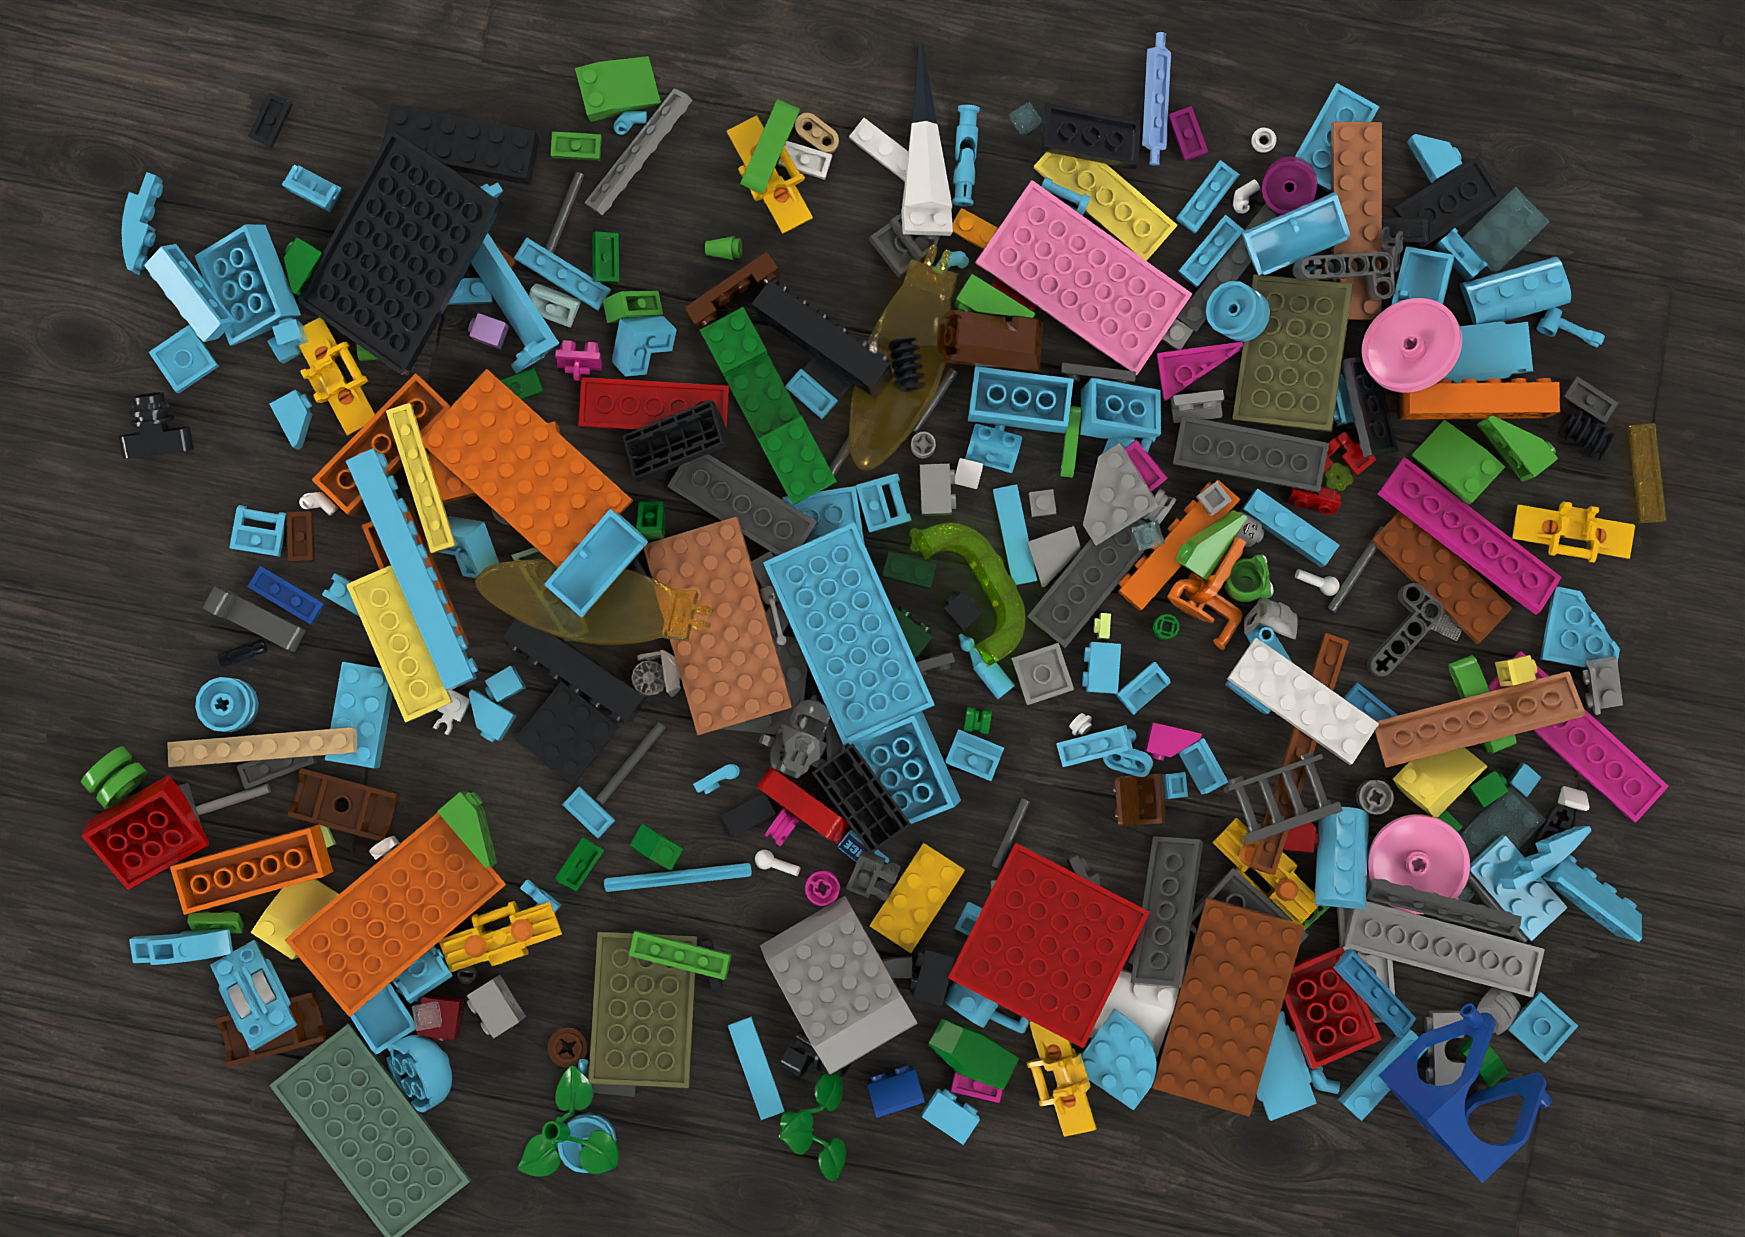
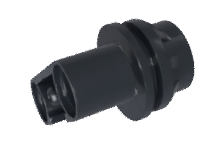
M164 392L146 393L131 397L132 406L129 416L135 417V419L130 421V426H139L140 432L118 436L122 458L153 456L194 449L190 426L168 428L167 421L173 420L174 414H168V412L172 411V408L165 400Z
M804 1030L798 1032L796 1035L798 1040L794 1048H787L780 1066L801 1078L807 1072L813 1058H815L813 1068L817 1071L821 1070L828 1075L829 1072L811 1045ZM853 1062L833 1074L843 1077Z

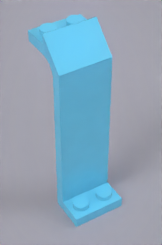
M498 183L490 187L488 184L480 187L495 198L503 192ZM487 233L471 264L525 345L524 350L516 355L517 360L511 365L517 374L544 358L559 342Z

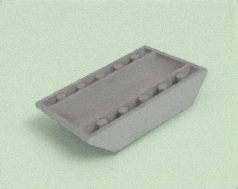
M846 896L760 945L769 968L811 1045L830 1075L918 1024Z

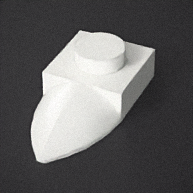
M391 836L373 846L369 852L375 860L381 859L400 843L395 836Z

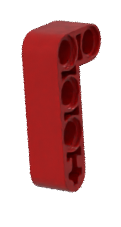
M772 767L768 769L756 786L836 844L841 842L851 828L843 816L831 810Z

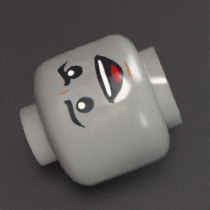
M1241 511L1239 513L1248 518L1235 537H1239L1247 542L1244 547H1251L1256 542L1259 543L1262 540L1264 529H1262L1260 521Z

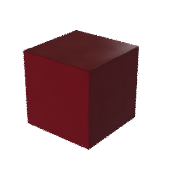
M427 994L422 997L417 1035L426 1036L431 1040L448 1041V1039L455 1040L461 1034L465 998Z

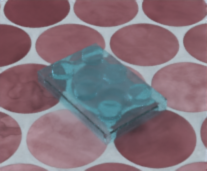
M1515 187L1462 239L1496 274L1550 221Z

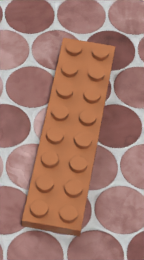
M1382 122L1331 123V193H1337L1351 235L1347 238L1348 240L1332 246L1331 255L1382 252ZM1376 259L1375 267L1380 270L1381 263ZM1352 260L1351 267L1354 271H1357L1358 265L1356 261ZM1331 262V273H1333L1334 265ZM1364 278L1331 279V282L1353 284L1348 320H1374L1381 313V300L1371 301L1365 295ZM1378 283L1376 289L1381 295L1382 286Z
M1568 671L1376 721L1379 724L1374 732L1385 767L1387 768L1584 717L1585 711L1571 674Z

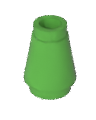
M735 236L706 241L705 254L706 256L729 260L741 258L742 241L740 238H735Z

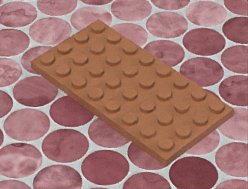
M736 516L646 544L644 547L654 586L657 590L656 593L676 657L677 666H679V673L697 735L793 708L739 518Z

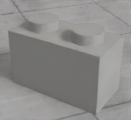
M950 463L920 465L922 516L951 515L952 509H956V494H951V484H955V470H950Z

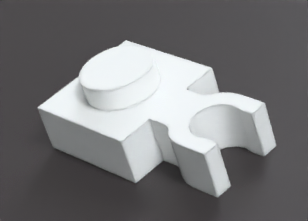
M448 690L453 702L437 710L443 713V716L436 721L433 727L438 729L440 724L445 722L447 730L444 734L446 735L450 734L454 719L461 722L471 703L470 698L454 690Z

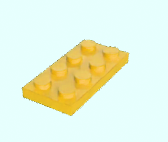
M923 842L869 926L912 953L965 869Z

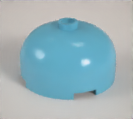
M410 1035L387 1047L391 1056L386 1058L391 1076L402 1091L413 1100L410 1103L414 1109L419 1112H425L441 1103L447 1097L452 1086V1071L449 1058L433 1040L425 1036ZM405 1073L409 1075L404 1079H401L400 1075H403Z

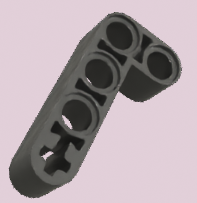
M1386 252L1309 256L1296 261L1293 265V275L1300 281L1364 278L1365 295L1371 301L1387 299L1393 295L1395 290L1393 260L1390 254ZM1376 259L1381 263L1380 270L1375 267ZM1352 260L1356 261L1358 265L1357 271H1354L1351 267ZM1329 261L1334 265L1333 273L1328 270ZM1305 266H1316V270L1309 272V270H1305ZM1378 283L1383 288V292L1381 295L1377 292L1376 289Z
M1418 583L1403 585L1398 591V600L1411 613L1368 659L1366 668L1369 674L1374 677H1383L1390 674L1443 615L1441 603ZM1408 588H1412L1416 592V599L1414 601H1410L1406 597ZM1427 605H1431L1434 608L1435 613L1432 618L1425 615L1424 610ZM1410 623H1414L1418 627V633L1415 636L1410 635L1408 632ZM1394 641H1398L1401 644L1402 649L1399 654H1395L1391 650V644ZM1386 657L1390 658L1382 664L1384 670H1376L1378 666L1375 663L1376 661H1383Z
M213 586L202 607L204 610L221 618H226L292 652L296 651L306 632L304 628L218 586Z

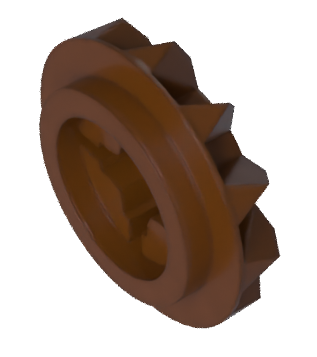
M565 1027L557 1030L550 1037L548 1054L555 1064L569 1068L571 1065H578L579 1060L585 1058L588 1044L585 1036L576 1028ZM562 1039L567 1043L576 1041L572 1047L573 1054L569 1051L559 1053L564 1047Z

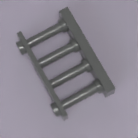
M1313 752L1299 756V762L1247 780H1244L1243 776L1229 780L1230 785L1223 788L1224 792L1235 789L1248 828H1246L1247 833L1240 835L1244 845L1343 811L1340 802L1331 804L1330 799L1327 800L1314 765V762L1323 759L1322 754L1314 756ZM1304 766L1318 802L1316 804L1317 809L1308 812L1307 807L1304 808L1291 773L1292 769ZM1278 774L1282 775L1294 808V812H1292L1294 817L1285 820L1284 815L1281 816L1268 781L1269 777ZM1257 781L1271 816V820H1269L1271 825L1263 828L1261 824L1257 823L1244 787Z

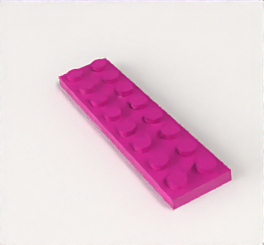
M1405 457L1398 463L1378 493L1379 496L1535 615L1541 612L1562 578Z
M1521 651L1518 652L1514 658L1526 655ZM1537 666L1536 680L1549 677ZM1498 675L1488 685L1490 692L1510 687H1500ZM1585 709L1584 717L1532 730L1634 823L1641 818L1669 787Z

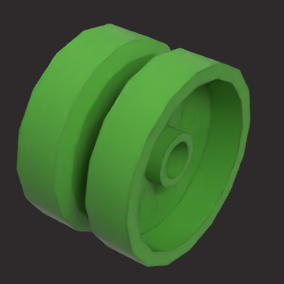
M124 746L118 747L104 756L81 780V784L89 793L98 792L96 800L104 809H109L122 801L147 776V771L140 763L130 764L132 755Z

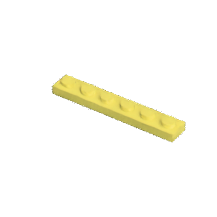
M407 403L386 410L430 552L436 553L456 546L412 404Z

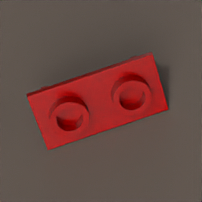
M1321 487L1318 494L1312 491L1291 488L1290 491L1292 493L1287 500V503L1293 504L1298 508H1308L1316 510L1321 514L1335 515L1341 505V494H1338L1336 490Z

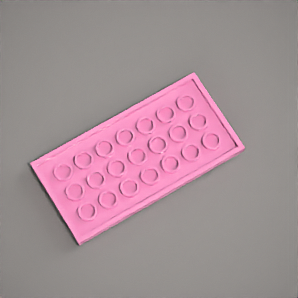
M1033 180L1025 188L975 262L1128 371H1135L1136 375L1192 295L1191 292Z

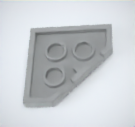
M1121 443L1098 456L1083 526L1095 545L1102 543L1160 507Z

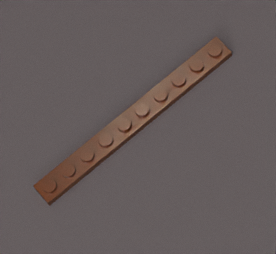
M1325 633L1319 646L1311 676L1333 691L1349 641ZM1294 726L1281 768L1299 762L1298 757L1310 752L1314 753L1317 742ZM1304 766L1291 770L1299 795L1307 776ZM1279 774L1273 795L1281 816L1284 815L1285 820L1294 817L1292 813L1294 808L1282 775ZM1268 809L1262 828L1271 825L1269 821L1271 816ZM1289 830L1258 840L1249 867L1272 876L1275 875Z

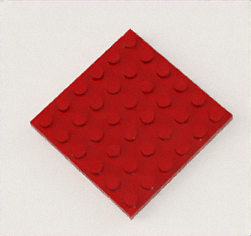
M1015 843L948 979L1084 1048L1150 912Z

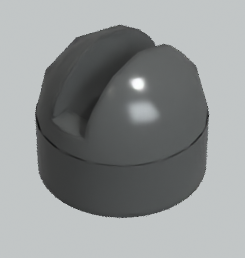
M474 965L458 970L457 977L460 982L470 984L477 979L478 970ZM461 972L473 973V977L461 976Z

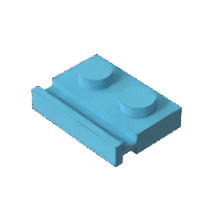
M958 729L945 763L991 781L1004 748Z

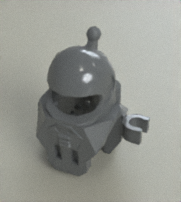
M812 695L811 700H804L795 706L785 725L782 724L775 738L763 733L761 734L758 743L770 747V767L798 778L809 770L810 765L819 768L827 762L820 757L827 746V743L823 742L829 723L830 713L827 707L819 702L817 695Z

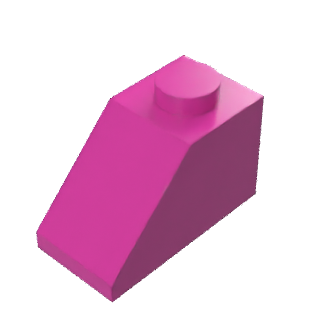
M1150 723L1144 752L1150 753L1149 756L1153 759L1164 761V756H1174L1201 739L1202 734L1162 724Z

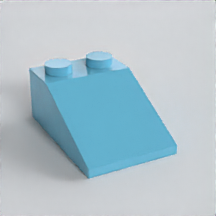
M1091 378L1081 389L1080 435L1103 439L1160 436L1161 390Z

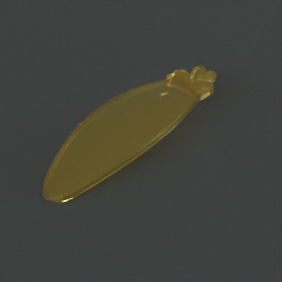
M934 245L930 246L924 263L910 260L903 286L885 308L867 343L869 345L868 349L875 354L880 352L889 359L888 363L891 365L893 360L890 358L892 351L889 350V343L898 338L915 337L916 341L912 342V344L920 345V349L915 351L914 354H921L922 356L915 363L923 364V368L917 370V373H924L925 376L918 380V382L926 383V387L912 392H901L895 388L894 382L896 379L892 377L875 400L857 386H854L849 424V447L853 461L861 470H870L879 466L900 447L922 418L937 390L946 364L940 358L944 355L938 353L937 350L938 328L940 324H945L947 318L943 317L946 312L951 311L950 298H952L959 276L957 273L946 270L951 257L950 250L946 249L943 252L939 268L931 266L937 254V246Z
M549 559L497 563L485 568L475 580L476 587L481 595L506 614L550 635L587 644L626 645L651 641L662 637L665 639L689 641L691 627L698 630H709L711 625L706 620L693 619L694 613L712 615L714 608L708 605L696 604L698 598L696 590L671 589L663 583L643 574L624 569L581 618L544 585L558 569Z

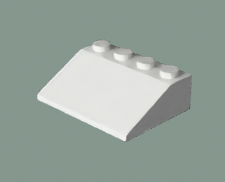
M1122 969L1089 1038H1093L1111 1012L1116 1009L1138 1024L1147 1033L1154 1045L1157 1057L1174 1011L1179 989L1133 984L1130 982L1132 972Z

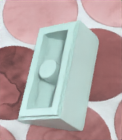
M535 284L529 293L530 299L543 318L571 328L581 300L540 284Z

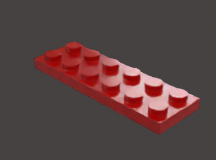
M581 377L578 426L585 428L637 430L712 400L724 420L727 431L729 386Z

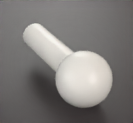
M1298 569L1295 573V578L1320 587L1321 592L1327 596L1335 595L1339 590L1340 585L1335 577L1327 576L1321 578L1301 569Z
M760 850L755 856V863L760 869L772 867L798 876L800 872L799 866L774 858V855L769 850Z

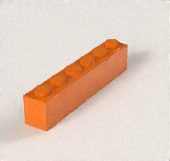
M1219 480L1217 481L1232 501L1210 516L1199 500L1198 502L1192 500L1183 510L1187 514L1181 521L1176 518L1167 528L1170 533L1165 539L1160 536L1151 546L1154 551L1148 557L1143 555L1134 565L1138 569L1132 576L1127 573L1118 583L1121 588L1117 592L1138 611H1141L1182 566L1175 561L1179 548L1189 538L1228 514L1239 502L1240 499ZM1209 481L1200 493L1211 486L1212 483Z

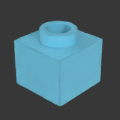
M286 318L279 321V325L272 327L278 346L284 350L308 342L302 323L296 319Z

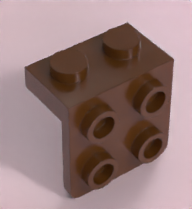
M1162 773L1148 774L1145 777L1129 775L1115 778L1113 792L1117 801L1115 818L1118 821L1119 827L1166 823Z

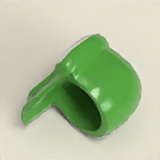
M1263 554L1237 560L1231 569L1229 578L1223 583L1227 594L1240 602H1250L1258 598L1268 599L1274 593L1273 585L1269 580L1267 559Z

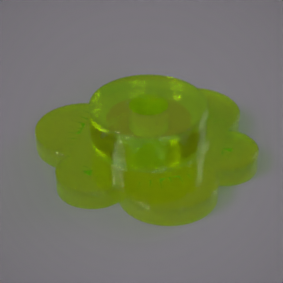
M1339 463L1332 464L1330 470L1325 473V477L1328 479L1327 487L1331 490L1336 488L1339 491L1345 490L1346 486L1353 483V476L1349 474L1350 468L1348 466L1342 467Z

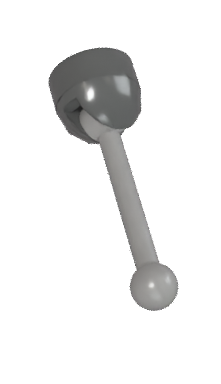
M767 586L759 590L760 596L765 604L771 605L778 634L777 643L784 645L787 640L782 634L775 605L779 598L774 586Z

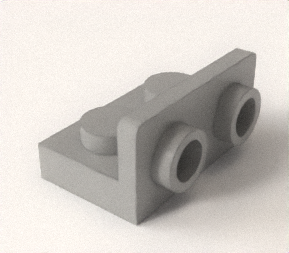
M1223 390L1174 395L1170 399L1173 423H1180L1182 416L1204 420L1221 418V402L1224 400Z
M1612 656L1585 661L1586 670H1582L1584 684L1588 685L1589 693H1585L1587 707L1592 708L1595 715L1601 714L1600 709L1623 705L1617 658Z

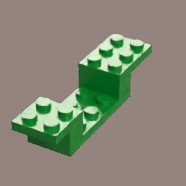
M744 307L700 329L717 365L792 505L837 483L803 417L800 416L769 358L767 350Z

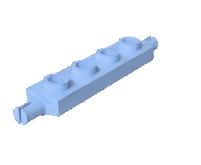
M1157 32L1155 47L1147 49L1142 146L1150 150L1149 165H1160V151L1165 150L1167 144L1171 52L1165 47L1166 33Z

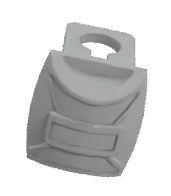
M1259 598L1258 603L1244 618V632L1248 635L1261 623L1283 636L1296 639L1297 614L1293 613L1289 606L1281 602L1276 603L1269 599ZM1257 614L1252 624H1250L1252 617Z
M664 650L637 655L639 662L661 659L666 692L673 697L680 691L681 675L675 656Z
M1492 987L1480 1001L1477 1010L1479 1013H1489L1494 1017L1496 1025L1493 1033L1500 1035L1515 1021L1521 1011V1006L1510 991Z

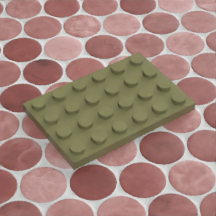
M1253 275L1252 288L1261 293L1268 301L1270 315L1264 331L1255 339L1246 341L1243 344L1232 420L1332 432L1353 284L1317 280L1300 281L1296 278Z
M598 932L588 1083L689 1088L696 973L629 956L633 939L632 933ZM657 935L697 945V936Z

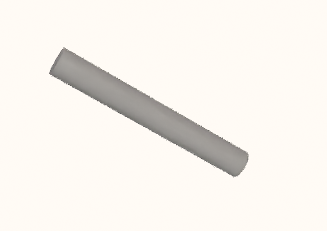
M266 783L196 806V811L198 815L206 814L270 793L271 790L269 784Z

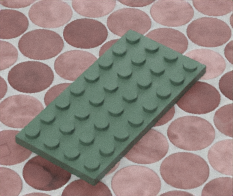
M351 1023L344 1026L269 1085L385 1237L402 1236L471 1181L419 1111L414 1109L409 1098Z

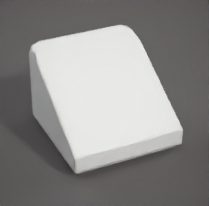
M959 458L955 474V484L977 489L983 464Z
M1566 786L1561 788L1558 800L1560 805L1581 811L1589 810L1586 792Z

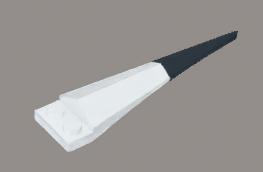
M920 43L917 52L910 142L901 210L903 234L951 236L953 232L952 202L923 44Z

